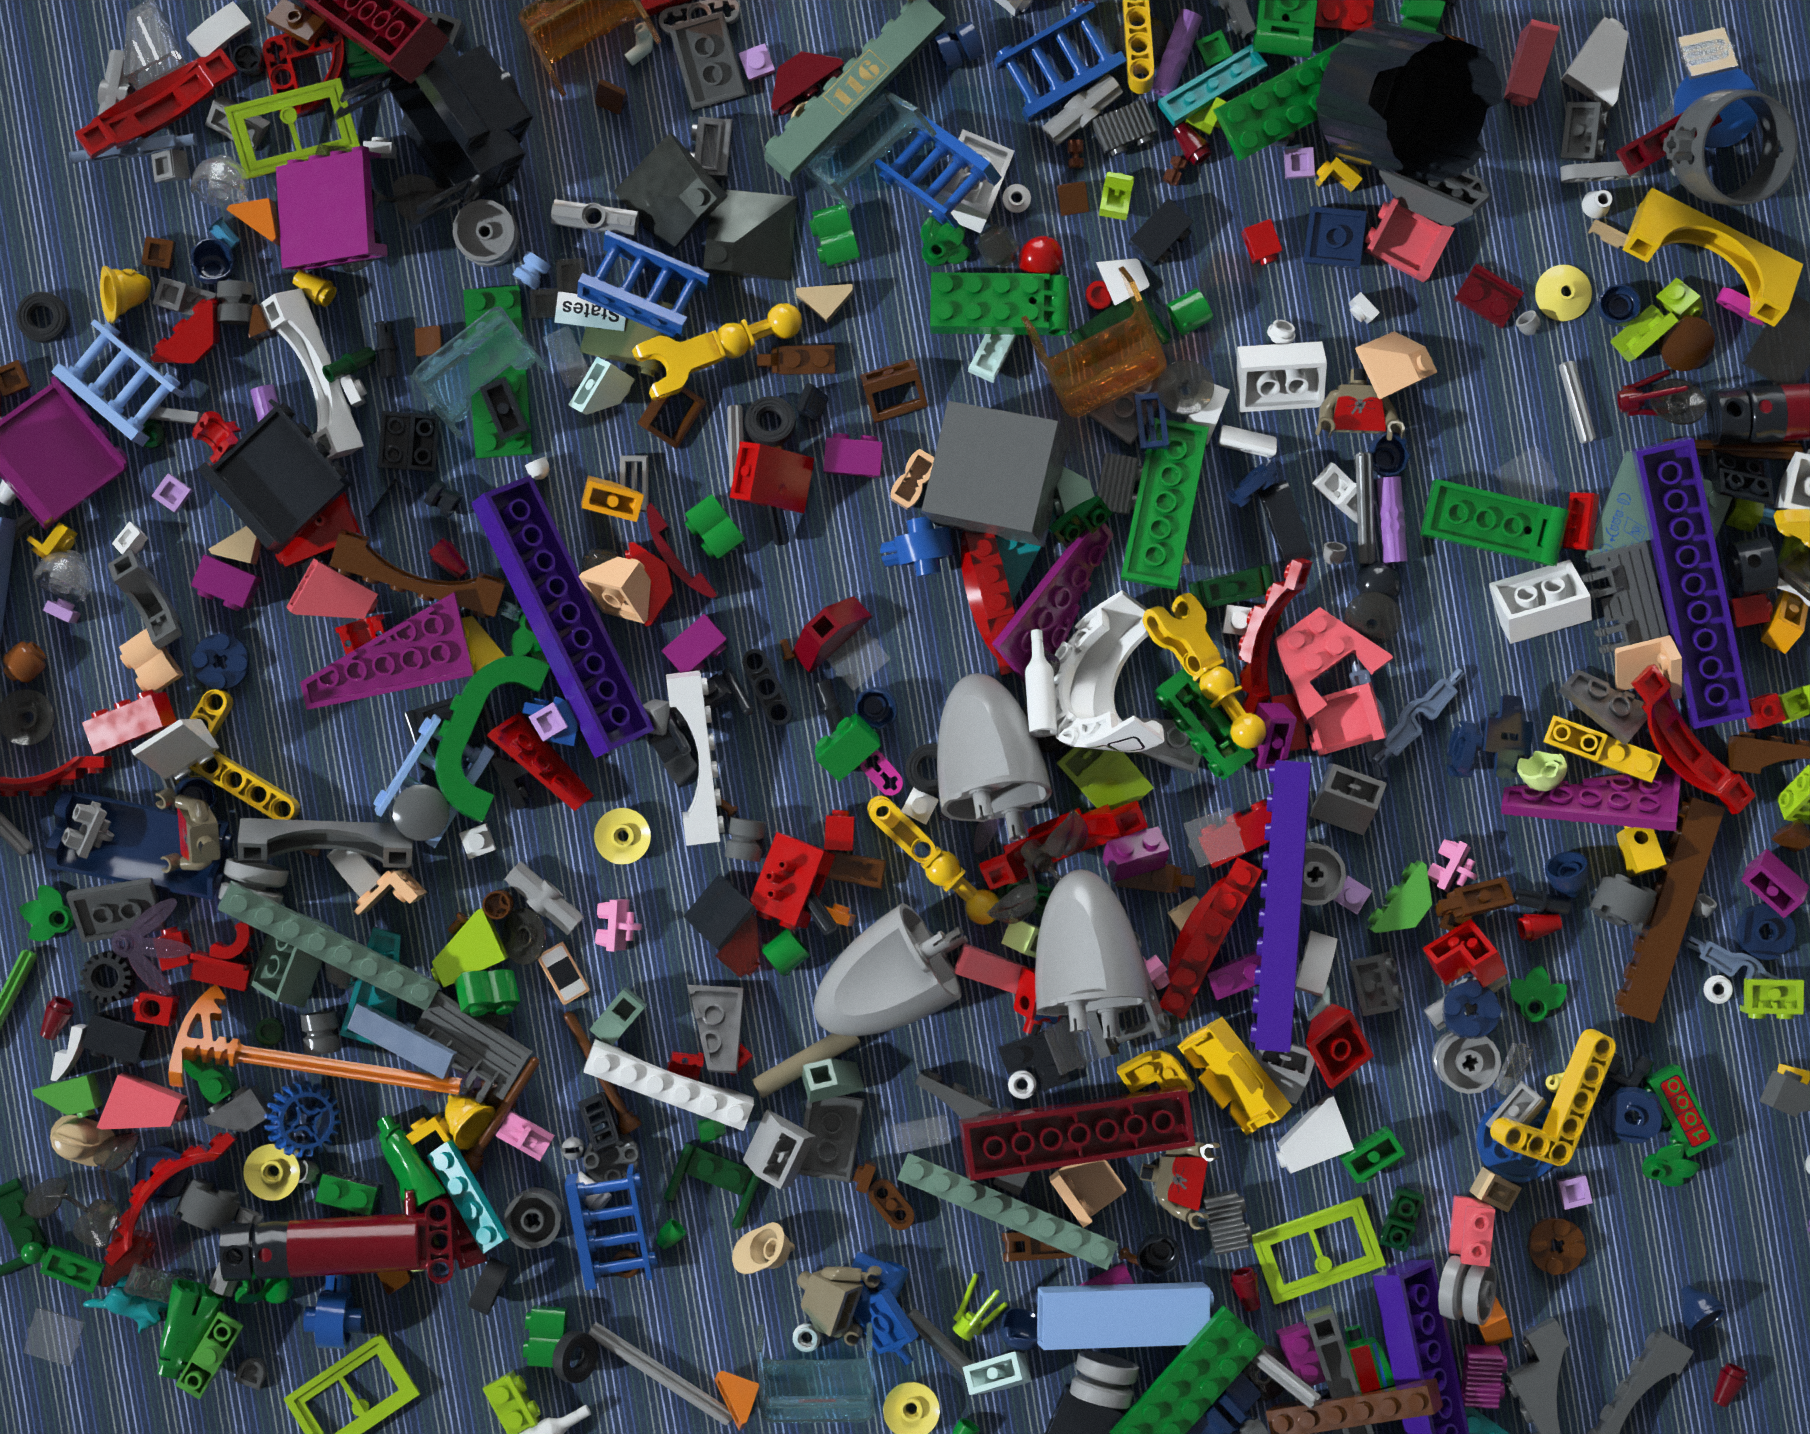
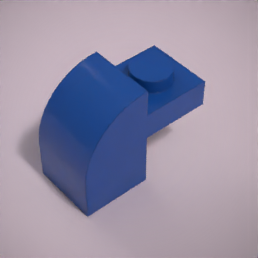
M555 696L554 703L569 727L546 741L577 746L580 727L567 700ZM533 698L532 703H524L523 713L532 715L548 706L550 701Z

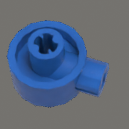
M928 517L907 520L908 534L896 536L894 540L881 544V554L897 552L881 556L886 567L914 564L917 577L942 572L939 559L954 556L949 527L934 529L933 523Z
M336 1275L326 1276L325 1291L320 1292L316 1307L306 1306L304 1332H314L317 1348L348 1349L352 1333H363L365 1310L364 1308H354L353 1295L350 1292V1277L338 1275V1279H336Z

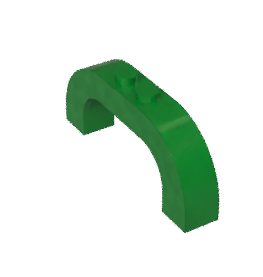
M527 656L499 658L478 670L469 679L461 695L455 694L449 708L453 710V714L449 721H443L438 733L442 739L435 757V774L438 786L445 799L461 814L475 821L483 822L494 797L493 794L472 785L465 777L461 766L463 751L487 696L495 687L503 684L518 685L537 693L540 691L550 668L549 664Z

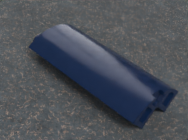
M66 789L62 791L54 807L55 829L45 846L47 868L118 882L152 877L155 889L213 900L216 890H220L221 884L225 881V874L222 871L227 850L230 851L233 844V834L229 833L230 822L216 819L219 832L220 859L213 860L212 864L204 870H182L179 868L165 873L162 871V868L169 866L167 860H161V857L171 853H178L182 857L177 811ZM92 801L100 803V808L107 812L105 819L111 822L108 830L114 834L112 841L103 840L100 848L92 846L86 859L79 857L74 849L64 845L61 838L67 828L80 830L82 823L74 821L72 818L76 804L91 805Z

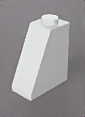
M1604 17L1598 23L1561 80L1592 101L1601 102L1608 111L1618 99L1629 32L1624 30V26L1616 19Z
M1331 1093L1325 1094L1277 1142L1280 1151L1275 1152L1281 1168L1286 1167L1291 1174L1354 1150L1335 1098Z

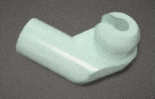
M639 23L635 26L636 46L624 54L632 66L648 55L653 49L654 33L646 23Z
M1327 984L1323 996H1317L1316 1003L1307 1017L1310 1022L1315 1016L1330 1006V988Z

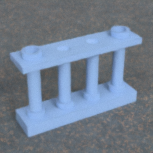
M94 319L91 324L101 332L98 338L74 366L71 365L69 368H66L58 363L51 372L131 441L144 446L150 438L142 431L146 420L170 391L181 398L186 394L178 388L181 383L169 373H166L164 376L120 339L118 335L121 332L109 322L103 325ZM111 340L121 351L98 379L88 385L82 380L85 376L83 373ZM131 357L141 368L114 401L112 399L109 402L102 397L105 393L103 390ZM151 374L161 385L135 417L131 416L127 419L122 414L124 411L123 407Z
M434 714L431 719L427 717L418 731L421 733V736L386 791L381 790L373 804L376 805L375 812L378 816L381 817L386 808L393 812L395 803L393 797L401 784L407 788L416 784L424 785L408 775L416 760L435 771V758L422 750L431 736L439 741L442 739L438 735L440 728L437 726L441 722L438 715ZM483 742L479 748L477 746L473 748L466 744L462 754L470 762L463 773L472 785H475L495 753L493 748ZM451 805L449 819L444 830L438 836L424 840L425 843L434 848L458 812Z

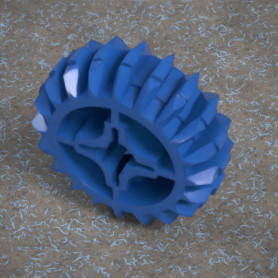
M307 1080L302 1085L300 1082H293L292 1089L289 1086H283L282 1091L284 1095L279 1093L273 1094L277 1100L276 1104L270 1102L267 1104V1107L273 1109L272 1114L266 1113L264 1115V1118L271 1120V1123L264 1126L265 1130L273 1131L268 1136V1139L276 1141L275 1148L278 1150L284 1148V1154L288 1156L294 1152L297 1158H301L304 1153L306 1156L312 1157L314 1149L319 1153L323 1152L322 1143L331 1145L332 1141L328 1137L330 1134L337 1136L338 1131L334 1130L333 1127L334 1125L341 1124V1120L334 1117L341 1113L340 1108L333 1107L337 1103V1099L334 1097L329 1098L331 1094L329 1089L322 1090V1085L319 1083H315L312 1086L311 1082ZM311 1096L318 1104L305 1108L297 1099ZM287 1108H289L290 1115L285 1122H283L285 1112ZM302 1114L307 1115L304 1125L299 1123V1120H302L300 1118ZM320 1117H322V1121H321L320 1127H319V1129L317 1130V1128H316L317 1120H318ZM301 1130L302 1134L307 1135L308 1139L295 1142L287 1134L291 1132L296 1133Z

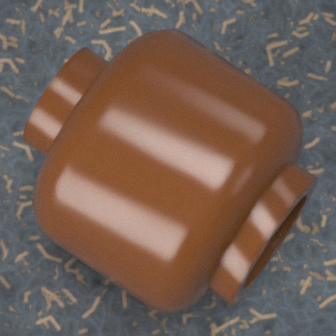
M20 641L3 656V663L6 666L3 672L13 682L18 679L23 683H29L45 669V659L47 657L34 642Z

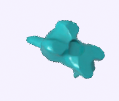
M134 1275L121 1276L117 1285L109 1291L105 1299L92 1298L83 1303V1306L86 1308L108 1309V1311L116 1315L134 1319L138 1323L139 1334L145 1329L158 1325L161 1319L158 1312H165L168 1309V1304L163 1299L144 1295L141 1292L142 1281Z

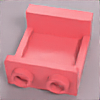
M1394 197L1390 203L1384 202L1380 208L1377 217L1381 220L1376 229L1371 227L1364 239V242L1368 245L1364 252L1424 283L1429 279L1455 228L1445 225L1441 226L1420 214L1402 207L1398 203L1399 199Z
M1372 682L1321 696L1326 702L1327 707L1307 722L1304 721L1305 725L1310 724L1312 735H1309L1310 745L1313 752L1318 751L1319 756L1387 737Z
M1454 1196L1448 1252L1451 1254H1461L1460 1262L1462 1264L1490 1267L1495 1209L1479 1198Z

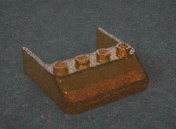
M536 0L524 7L518 15L522 27L561 97L567 94L552 69L553 63L574 50L584 47L587 43L601 35L608 34L617 26L631 21L635 17H639L656 44L662 42L639 0Z
M1124 266L1118 269L1134 306V313L1131 317L1052 357H1048L1039 335L1028 317L1024 316L1021 318L1042 368L1062 408L1071 417H1080L1161 376L1166 370L1167 361L1135 280Z

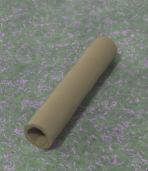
M831 1033L753 1078V1083L764 1099L802 1077L803 1065L830 1058L833 1059L861 1043L859 1036H842Z

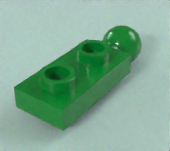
M29 1242L21 1250V1258L25 1263L32 1265L39 1262L43 1263L39 1273L92 1294L105 1267V1264L54 1244L49 1247L48 1252H45L42 1245L38 1242Z

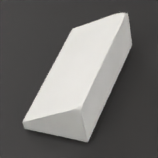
M1223 425L1217 445L1271 458L1276 455L1277 439L1274 436Z

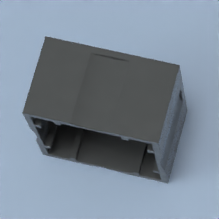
M948 401L922 512L936 526L949 527L950 529L971 533H990L1006 540L1044 547L1053 512L1054 492L1062 474L1070 437L1059 421Z

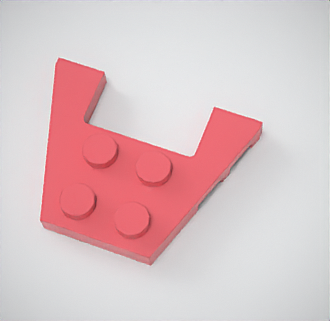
M1320 607L1282 633L1274 641L1305 722L1327 707L1326 702L1310 684L1351 653L1357 656L1371 675L1393 659L1390 653Z

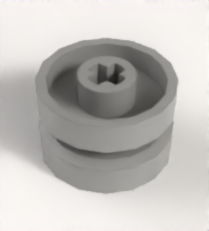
M480 199L469 202L459 210L453 223L452 233L456 246L469 261L481 267L493 268L505 264L514 256L519 247L520 232L517 222L504 206L493 200ZM490 229V234L487 237H483L482 233H488Z
M1306 842L1302 903L1312 906L1326 904L1335 899L1344 887L1346 879L1345 864L1339 854L1329 846L1315 842ZM1314 868L1316 871L1315 877H1307V871L1310 872Z
M228 858L226 860L224 869L226 876L240 881L235 883L282 905L284 896L279 891L267 887L280 888L285 886L289 874L288 870L264 863H239L238 859ZM231 881L221 884L219 899H222Z
M1448 1031L1434 1045L1432 1053L1433 1069L1439 1079L1454 1090L1466 1094L1479 1093L1489 1088L1497 1079L1501 1067L1500 1052L1494 1042L1486 1036L1481 1039H1464ZM1468 1055L1469 1062L1463 1065L1462 1063L1466 1061L1465 1056Z
M1450 1256L1442 1272L1438 1295L1439 1311L1443 1318L1459 1320L1464 1315L1468 1323L1484 1325L1487 1322L1493 1308L1497 1286V1274L1494 1264L1490 1262V1267L1462 1264L1460 1256Z
M1080 1351L1075 1367L1082 1374L1073 1377L1070 1393L1081 1400L1104 1407L1117 1409L1131 1407L1134 1392L1127 1385L1134 1384L1137 1381L1139 1366L1115 1355L1097 1351Z

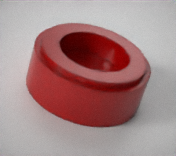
M1095 281L1087 287L1085 300L1089 307L1095 310H1103L1111 304L1112 298L1104 281Z

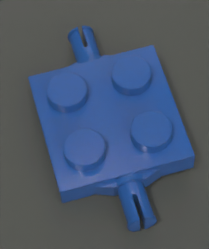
M860 1280V1283L864 1286L853 1316L879 1355L885 1352H896L903 1365H908L914 1358L905 1345L916 1339L919 1334L888 1288L877 1293L869 1292L863 1281Z

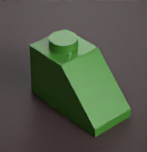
M94 1072L40 1086L32 1090L33 1096L66 1115L77 1113L78 1118L95 1114L94 1109L103 1105Z

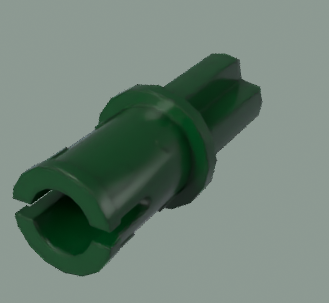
M365 347L352 354L345 353L341 359L323 366V375L330 383L348 374L355 375L358 369L376 361V352L371 347Z

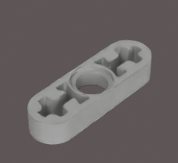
M704 0L664 9L659 16V24L662 31L671 36L669 24H664V22L669 20L668 16L674 15L675 19L684 18L682 12L687 11L686 16L689 21L692 20V13L696 9H703L710 15L712 14L711 6H714L715 12L724 9L723 5L729 4L730 8H735V10L731 11L730 17H725L726 24L731 25L739 19L740 8L736 0Z
M1621 161L1571 164L1560 167L1562 183L1625 180L1643 177V169L1629 176Z

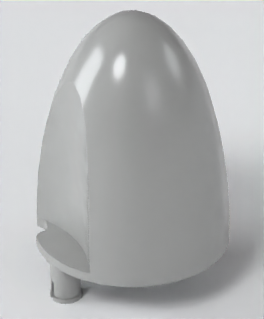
M972 673L960 679L946 700L938 734L937 775L942 813L948 818L960 821L984 822L1005 817L1009 840L1018 841L1020 840L1019 836H1021V839H1025L1027 834L1022 814L1030 810L1031 806L1044 803L1052 794L1047 768L1037 738L1029 734L1028 718L1016 699L999 681L987 674Z
M1074 870L1067 873L1056 884L1049 896L1042 916L1035 965L1037 1012L1045 1015H1069L1071 1033L1082 1032L1081 1030L1083 1032L1089 1031L1087 1014L1098 1013L1102 1017L1103 1039L1121 1038L1118 1012L1130 1006L1149 1002L1147 980L1138 942L1125 909L1111 887L1101 877L1089 870Z
M904 903L900 904L861 933L831 965L818 987L814 1000V1015L817 1022L822 1028L833 1034L865 1036L908 1025L954 1003L961 998L962 992L957 975L948 959V953L967 943V936L964 935L955 940L957 936L964 933L959 926L946 935L942 931L934 935L911 907Z

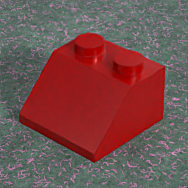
M1332 1003L1311 1020L1306 1045L1329 1088L1333 1089L1374 1056L1352 1011Z

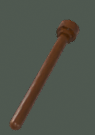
M567 1011L564 1014V1019L586 1059H588L592 1044L572 1011ZM598 1078L619 1116L617 1119L619 1125L617 1126L622 1135L642 1125L638 1115L628 1111L614 1084Z
M531 1057L475 1146L469 1148L468 1151H464L462 1154L473 1174L478 1173L483 1165L482 1159L484 1158L483 1153L538 1068L540 1061L537 1057Z

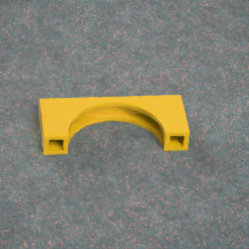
M1654 188L1650 189L1638 206L1622 250L1647 263L1659 248L1673 243L1694 244L1715 252L1728 261L1744 280L1750 295L1749 315L1775 327L1789 310L1803 264Z

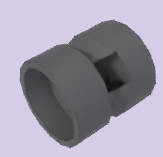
M235 280L218 281L217 298L221 301V304L217 306L218 323L250 325L253 309L250 302L255 297L254 283Z
M730 817L728 833L732 836V839L726 843L725 857L761 862L763 846L759 843V840L764 838L766 822Z
M320 1011L300 1015L302 1031L307 1033V1036L303 1038L304 1055H319L341 1051L339 1034L334 1033V1030L338 1028L337 1011Z

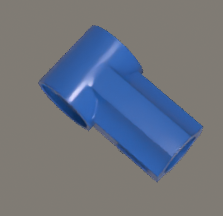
M858 1251L851 1267L861 1268L862 1272H867L871 1266L880 1267L882 1269L881 1275H870L873 1279H880L879 1285L875 1288L879 1291L888 1288L892 1295L899 1297L909 1270L892 1261L884 1262Z

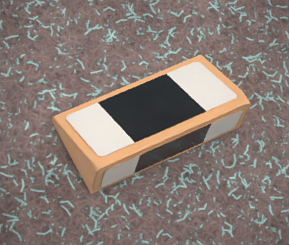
M563 941L536 956L563 1005L590 991Z

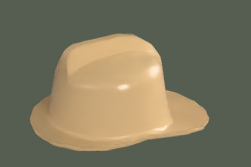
M78 1115L61 1117L55 1122L50 1135L52 1147L58 1155L70 1161L95 1167L103 1165L112 1159L116 1152L117 1140L111 1129L97 1128L99 1122L84 1117L78 1118Z
M771 1222L746 1233L739 1239L733 1250L732 1262L734 1268L742 1274H752L765 1268L775 1269L781 1267L787 1261L790 1252L795 1249V1245L784 1234L780 1224Z

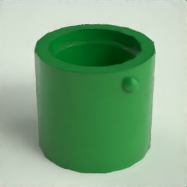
M1194 288L1166 304L1173 323L1183 336L1214 319L1206 299L1198 288Z
M788 928L768 944H763L761 949L771 964L784 977L786 975L790 976L791 971L810 956L807 948Z

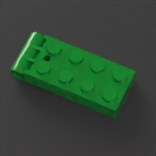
M1258 0L1253 52L1310 58L1313 46L1317 0Z
M931 272L930 334L1064 336L1069 333V277L1029 273Z
M1435 479L1431 484L1420 536L1529 562L1557 566L1570 511ZM1525 527L1529 530L1528 534L1524 533Z

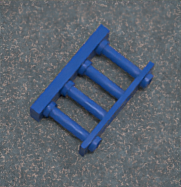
M1093 2L1088 5L1081 3L1070 10L1071 15L1013 48L1011 45H1008L996 53L998 57L994 59L995 68L998 69L1006 64L1026 99L1024 102L1026 106L1022 109V115L1027 123L1096 84L1107 74L1111 75L1125 67L1127 60L1123 53L1120 51L1114 55L1113 52L1108 51L1089 18L1095 11L1096 6ZM1078 22L1099 56V64L1090 69L1088 66H1084L1064 31ZM1054 36L1075 71L1073 74L1075 78L1066 83L1064 80L1059 79L1040 44ZM1028 51H1031L1051 86L1049 88L1050 92L1042 97L1039 94H1035L1016 61L1017 57Z
M919 112L912 120L919 130L917 132L918 136L890 167L880 159H877L874 163L881 170L879 176L889 186L896 184L932 211L931 215L939 223L944 225L947 222L956 229L960 224L951 212L979 181L983 182L986 180L995 186L1002 177L991 162ZM931 141L935 143V149L908 179L899 174L926 143L930 144ZM949 154L953 156V161L925 192L916 187L943 156L947 157ZM966 167L971 169V174L943 205L934 200L961 168L963 170Z
M606 230L603 250L607 251V254L595 276L582 273L578 280L577 297L681 341L686 331L687 317L682 314L696 289L705 293L708 291L710 273L705 272L698 266H691L634 242L620 233ZM619 256L633 262V265L622 285L615 287L604 281ZM645 267L659 273L647 297L641 298L630 292ZM671 278L685 284L673 308L667 309L656 303Z
M634 1164L628 1165L627 1178L586 1185L584 1182L579 1181L578 1173L568 1174L565 1181V1190L585 1290L597 1289L598 1278H602L603 1274L645 1268L647 1280H652L653 1271L658 1268L656 1252L650 1251L639 1190H643L642 1177L640 1173H635ZM626 1189L630 1190L632 1204L590 1211L589 1208L585 1209L583 1199H587V1196ZM635 1216L636 1231L599 1237L590 1235L588 1226L592 1225V1222ZM640 1242L642 1257L605 1263L595 1261L594 1252L597 1251V1248Z

